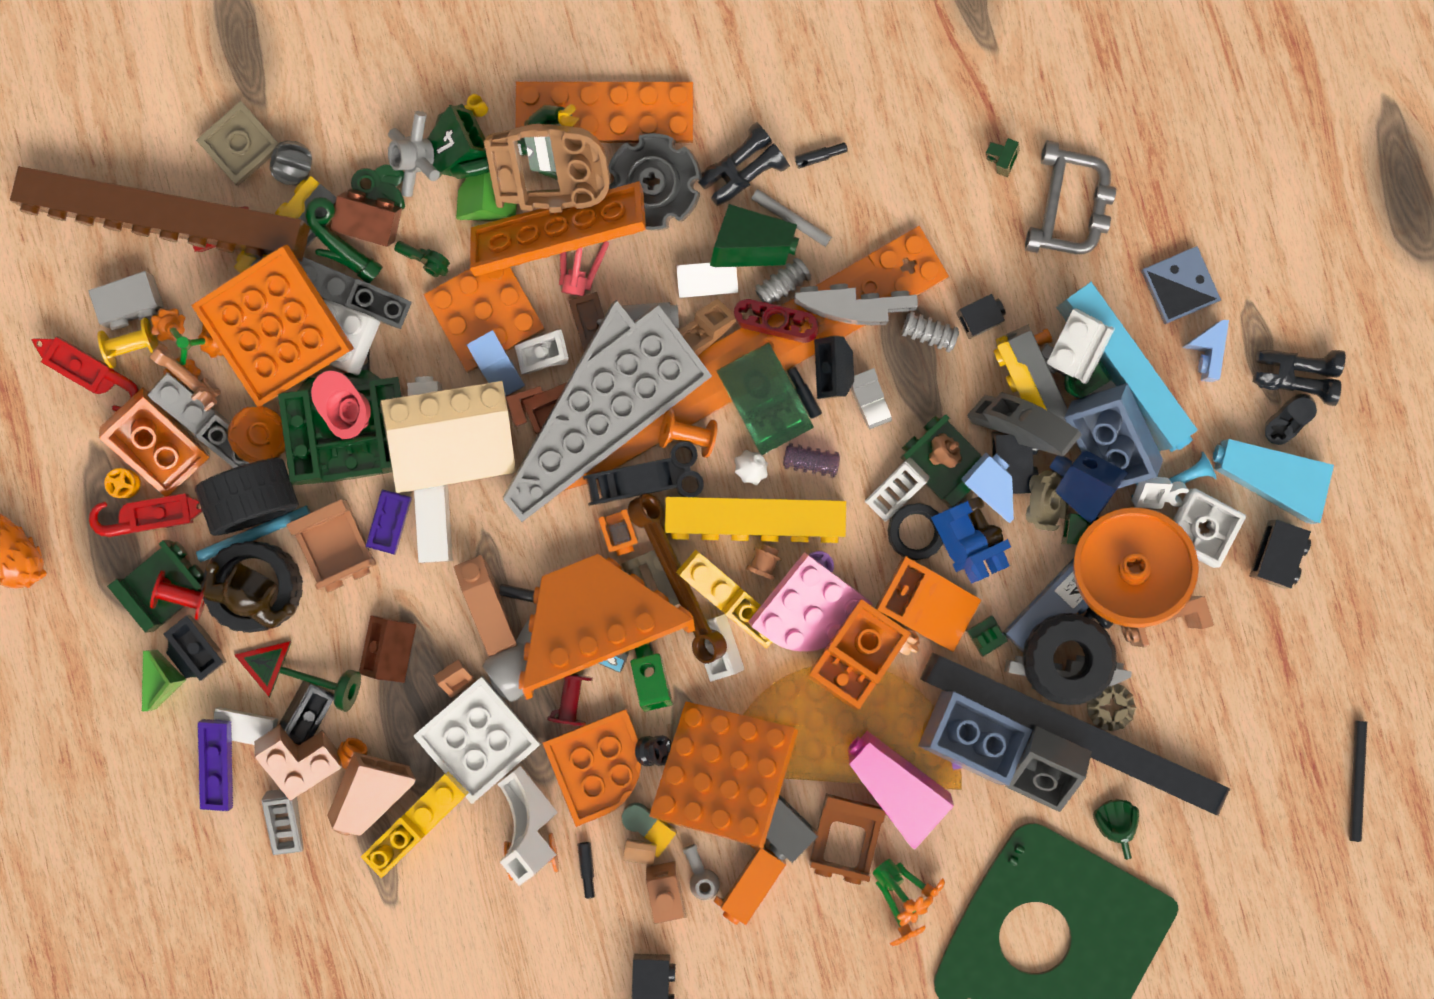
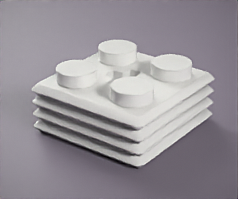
M323 299L354 347L353 350L329 365L354 375H359L380 321L370 315Z
M1194 488L1189 489V492L1185 495L1183 505L1179 507L1173 520L1184 529L1192 540L1198 560L1213 568H1219L1236 538L1246 515ZM1207 521L1206 527L1210 531L1201 535V529L1198 528L1199 523Z

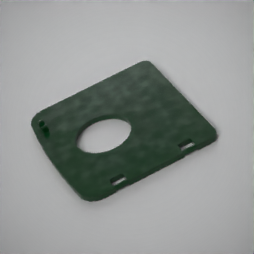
M1037 823L1024 824L1014 830L983 877L965 909L933 980L934 990L939 999H1131L1177 916L1178 904L1167 894L1051 829ZM1030 902L1045 903L1057 909L1065 918L1070 932L1069 947L1064 958L1052 969L1040 973H1028L1012 966L1004 957L999 941L1000 929L1006 916L1016 907Z

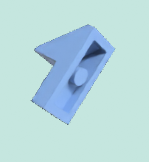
M1221 320L1183 346L1186 349L1205 351V355H1201L1198 365V372L1202 373L1201 381L1215 382L1220 380L1229 320Z

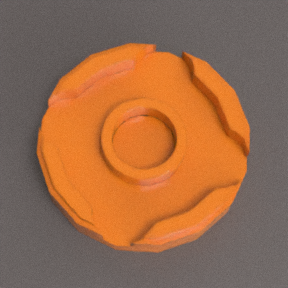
M264 406L243 408L232 418L228 426V441L232 450L239 458L248 463L278 458L285 451L281 417L275 411Z

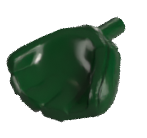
M1116 799L1107 801L1093 812L1094 822L1104 837L1112 842L1121 843L1124 859H1131L1132 856L1128 842L1132 841L1136 834L1140 816L1139 809L1127 800Z

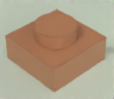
M459 659L434 675L437 684L450 698H453L476 682L472 673Z

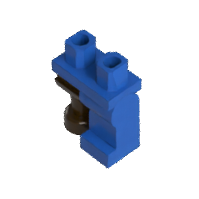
M979 496L931 517L949 556L955 562L952 564L955 571L958 572L964 569L971 584L990 576L983 562L984 560L991 574L1010 566L1004 553L1005 550L1011 548L1009 540H1004L1003 531L1000 527L988 524L980 508L984 507V502Z

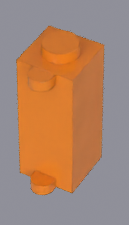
M750 845L756 851L725 898L722 899L716 896L713 900L724 910L722 915L736 925L739 921L747 925L786 866L785 860L781 861L765 846L759 848Z

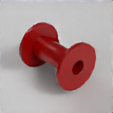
M161 570L154 585L150 608L154 609L159 599L196 609L195 620L198 621L205 607L203 591L200 592L171 584V581L165 578V571Z

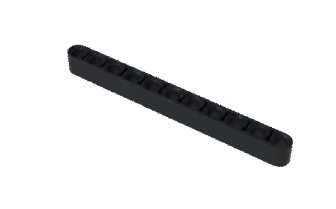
M933 652L920 680L944 691L956 692L1032 731L1036 726L1092 751L1090 758L1214 815L1219 816L1230 791V788Z

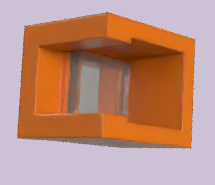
M628 509L598 518L610 553L616 551L617 556H621L635 551L633 545L639 542L629 517Z

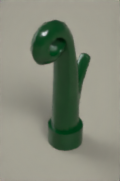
M322 197L311 200L306 207L305 217L307 224L318 239L330 249H316L315 254L347 266L356 272L360 279L370 284L382 270L383 266L375 259H369L324 225L331 221L335 215V208L330 200ZM318 207H324L327 214L322 217H316L315 210Z

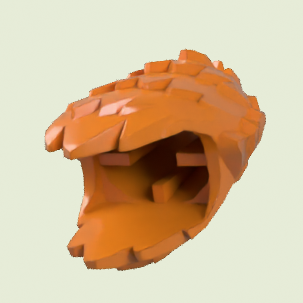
M0 514V585L7 588H30L47 574L43 569L44 562L39 546L35 547L32 537H26L22 527H18L9 518Z

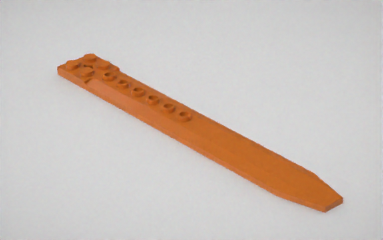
M919 225L815 286L818 287V291L830 290V286L834 284H848V288H856L857 300L861 299V295L868 293H879V298L891 297V292L909 291V295L918 296L948 279L949 275ZM907 259L909 262H915L913 274H910L908 271H901L900 268L904 265L902 260ZM794 298L780 305L814 315L819 326V333L815 339L830 336H844L845 338L866 326L843 323L821 317L795 304ZM780 314L772 315L768 320V324L771 327H779L784 323L785 318ZM759 317L760 324H762V317ZM790 318L789 331L791 330V325H794L793 318ZM805 322L804 326H798L801 333H805L806 329H812L809 322ZM740 328L717 341L698 355V358L712 377L670 408L674 410L675 421L693 425L815 355L814 340L802 343ZM666 412L583 476L616 469L658 445L660 429ZM582 476L565 490L586 485L587 481L586 479L583 480Z

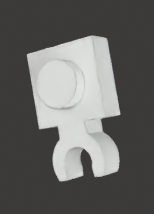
M1156 477L1139 482L1131 501L1138 508L1162 509L1165 502H1169L1174 507H1180L1183 505V501L1177 495L1179 493H1188L1189 489L1183 482L1171 483L1166 477Z

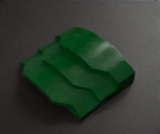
M368 369L360 371L359 375L352 373L344 374L357 391L368 399L371 406L369 425L351 439H342L335 436L317 411L312 401L311 393L313 382L317 377L307 378L295 392L278 394L291 484L327 483L391 473L392 467L380 403L381 400L402 397L399 377L380 379Z

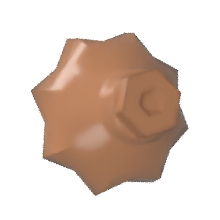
M940 433L932 440V452L929 454V460L933 465L943 464L949 468L955 467L956 464L962 461L960 448L958 447L959 443L954 441L953 438L948 437L945 433Z

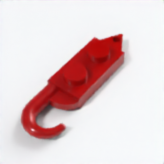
M59 336L55 337V339H31L42 358L41 363L92 393H106L115 384L126 390L130 394V399L139 391L137 385L132 380ZM39 341L42 342V346L38 345ZM113 405L112 410L117 412L122 406Z
M184 493L127 503L123 505L119 512L118 524L102 525L98 521V513L101 509L107 507V503L102 502L92 508L89 514V524L96 534L103 537H112L191 524L193 519L203 511L202 508H198L199 500L191 498L189 494Z

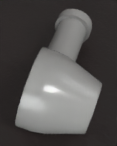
M697 845L687 846L682 850L686 854L694 873L690 880V890L700 900L712 899L719 891V878L713 871L704 869L697 851ZM706 882L710 884V890L702 892L699 889L701 883Z

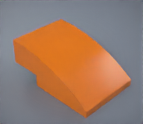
M860 599L806 677L854 710H859L875 685L880 682L911 633Z

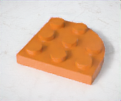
M627 708L543 742L576 827L617 809L626 801L637 784L642 766L637 761L635 754L636 743L639 739Z

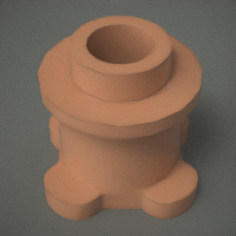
M762 544L761 549L755 547L756 553L751 565L746 566V570L774 581L775 576L772 574L778 560H782V558L777 556L779 550Z

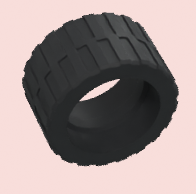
M281 458L259 460L232 468L201 481L195 487L210 534L213 536L229 534L265 523L295 510L299 505L285 463Z
M244 541V543H234L227 548H223L210 560L217 562L219 565V570L215 574L217 583L225 582L234 566L243 560L256 558L269 563L277 575L279 584L278 595L271 609L276 612L282 610L286 603H292L297 610L300 597H302L303 580L297 563L282 548L264 542ZM205 569L204 574H203L204 579H203V583H202V591H203L204 581H205V578H206V575H207V570H206V569ZM203 597L204 604L207 605L211 616L215 617L218 623L228 627L230 630L251 633L270 629L262 626L251 617L240 616L231 612L223 603L209 601ZM287 616L276 627L280 626L281 623H283L284 621H287L291 616Z

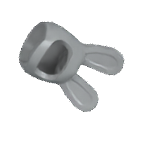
M529 619L516 640L517 646L490 656L483 665L495 691L509 702L516 701L524 696L522 689H519V676L521 671L526 670L527 661L524 660V647L526 642L531 641L532 632H529Z

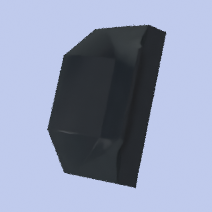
M844 336L814 339L817 399L847 396L854 383L852 349Z
M186 615L163 633L168 640L166 654L185 678L197 677L199 681H202L226 663L220 648L191 615Z

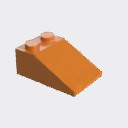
M142 387L100 426L99 438L162 495L167 497L206 462L210 456L172 415L147 396L149 392Z

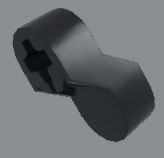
M1297 394L1288 400L1277 413L1266 421L1265 436L1272 444L1282 445L1294 438L1316 416L1317 407L1315 400L1308 394Z

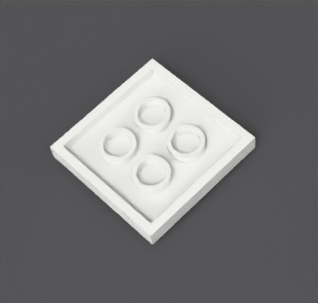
M483 676L414 735V738L446 774L449 771L469 792L465 797L471 804L541 745Z

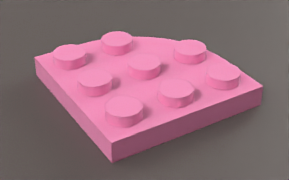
M804 552L748 623L783 648L793 651H815L827 647L860 599L871 606L872 602Z

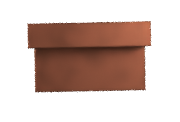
M541 386L506 397V403L514 427L527 423L520 400L542 393Z
M370 615L359 668L360 675L378 680L404 683L417 624Z

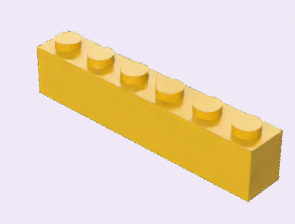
M666 497L665 533L671 534V539L689 540V534H701V540H719V535H731V541H749V535L761 536V541L779 542V536H791V542H809V537H821V543H839V537H846V501Z

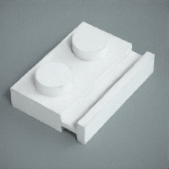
M1077 308L1073 309L1047 364L1071 377H1076L1084 384L1088 383L1115 328L1103 324L1102 321Z

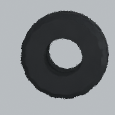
M1062 613L1044 619V621L1033 628L1024 644L1022 665L1024 666L1028 681L1041 696L1058 704L1079 705L1097 698L1110 685L1117 665L1115 645L1108 632L1096 621L1080 614ZM1074 640L1083 649L1085 655L1084 665L1076 675L1063 677L1055 669L1053 663L1054 653L1062 643Z

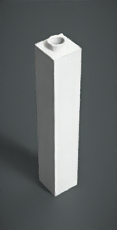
M432 376L416 377L415 382L407 383L408 396L442 391V384L438 381H433ZM448 484L414 490L418 563L453 561Z

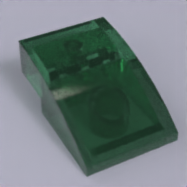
M769 342L716 370L741 421L761 455L814 428Z

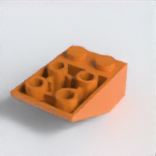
M902 557L875 609L954 652L981 599L908 557Z

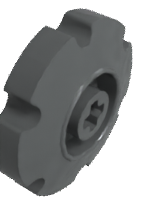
M649 133L640 135L639 143L634 147L627 142L624 143L616 151L609 164V172L614 176V181L609 185V189L640 181L644 194L646 230L652 231L668 229L669 220L674 217L680 222L684 221L692 213L700 198V192L694 189V183L702 179L701 170L695 156L685 146L676 150V140L664 134ZM655 176V178L660 180V183L654 185L653 188L648 185V182L653 180Z

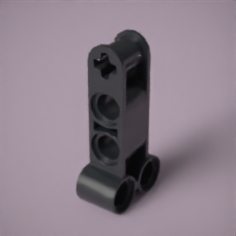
M681 441L671 449L670 458L583 476V480L586 479L591 500L588 505H598L674 488L682 497L698 496L703 490L704 481L699 473L690 469L698 457L696 447L690 442ZM687 448L692 454L691 461L686 464L678 462L675 457L677 449ZM685 477L696 479L698 488L695 492L687 493L683 490L682 480ZM596 479L599 481L602 498H599Z

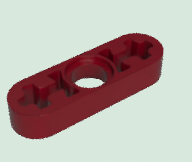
M752 299L741 300L734 308L735 319L743 329L802 343L813 341L819 333V326L815 316L808 312ZM749 309H752L753 314L756 316L750 315L747 320L744 319L742 312L747 313ZM772 315H782L785 318L784 323L779 327H771L768 324V320ZM757 316L762 317V324H760V320ZM790 318H793L794 325H791V330L789 331ZM805 322H809L812 329H806L805 333H801L798 326H804Z

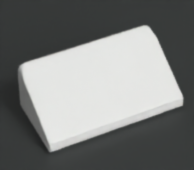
M710 263L676 266L679 298L738 293L736 267L714 268L710 266Z
M726 614L706 620L710 629L720 632L727 644V650L723 657L712 663L704 664L710 682L743 671L744 666ZM705 639L707 650L714 655L713 645L709 640Z
M222 707L215 708L214 720L231 721L232 741L254 745L255 740L277 727L278 718Z

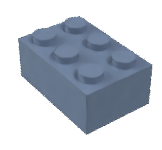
M1128 383L1071 402L1065 419L1067 423L1078 429L1082 434L1076 441L1081 452L1089 451L1128 472L1118 488L1158 476L1163 458Z
M942 691L918 747L995 784L1009 786L1032 730L956 692Z

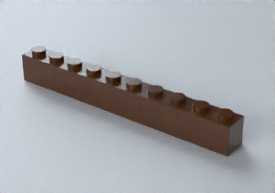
M20 166L17 169L10 197L11 202L20 206L21 212L29 215L38 216L39 212L48 213V217L60 221H66V217L75 218V222L87 226H93L94 222L102 223L104 228L121 232L123 227L132 229L131 232L136 235L149 237L150 233L159 234V238L170 242H177L178 238L188 240L187 243L202 248H205L206 244L216 245V249L220 251L234 253L235 249L243 250L245 255L254 258H262L263 254L270 255L280 247L288 244L297 260L302 262L310 227L303 220Z

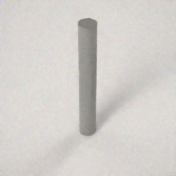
M757 189L751 198L753 201L784 221L797 224L798 230L826 247L832 237L762 191Z

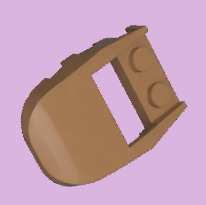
M530 124L489 134L484 140L496 206L498 208H503L505 203L519 204L520 210L533 211L534 208L549 209L550 213L562 212L564 208L576 207L577 209L592 207L600 203L608 193L610 172L606 152L599 140L585 129L563 125ZM550 136L559 189L526 191L517 140L523 137Z

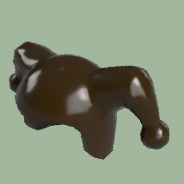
M215 561L207 563V575L203 585V595L207 600L223 603L231 612L240 616L251 617L267 628L276 627L287 616H292L296 613V607L292 603H286L282 610L276 612L271 609L270 600L278 584L243 564L237 563L225 582L217 583L215 574L219 570V565Z

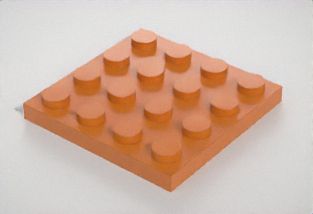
M288 244L280 247L191 305L257 407L262 406L278 396V394L285 392L354 349Z
M685 701L649 816L660 821L763 848L798 730L794 727Z

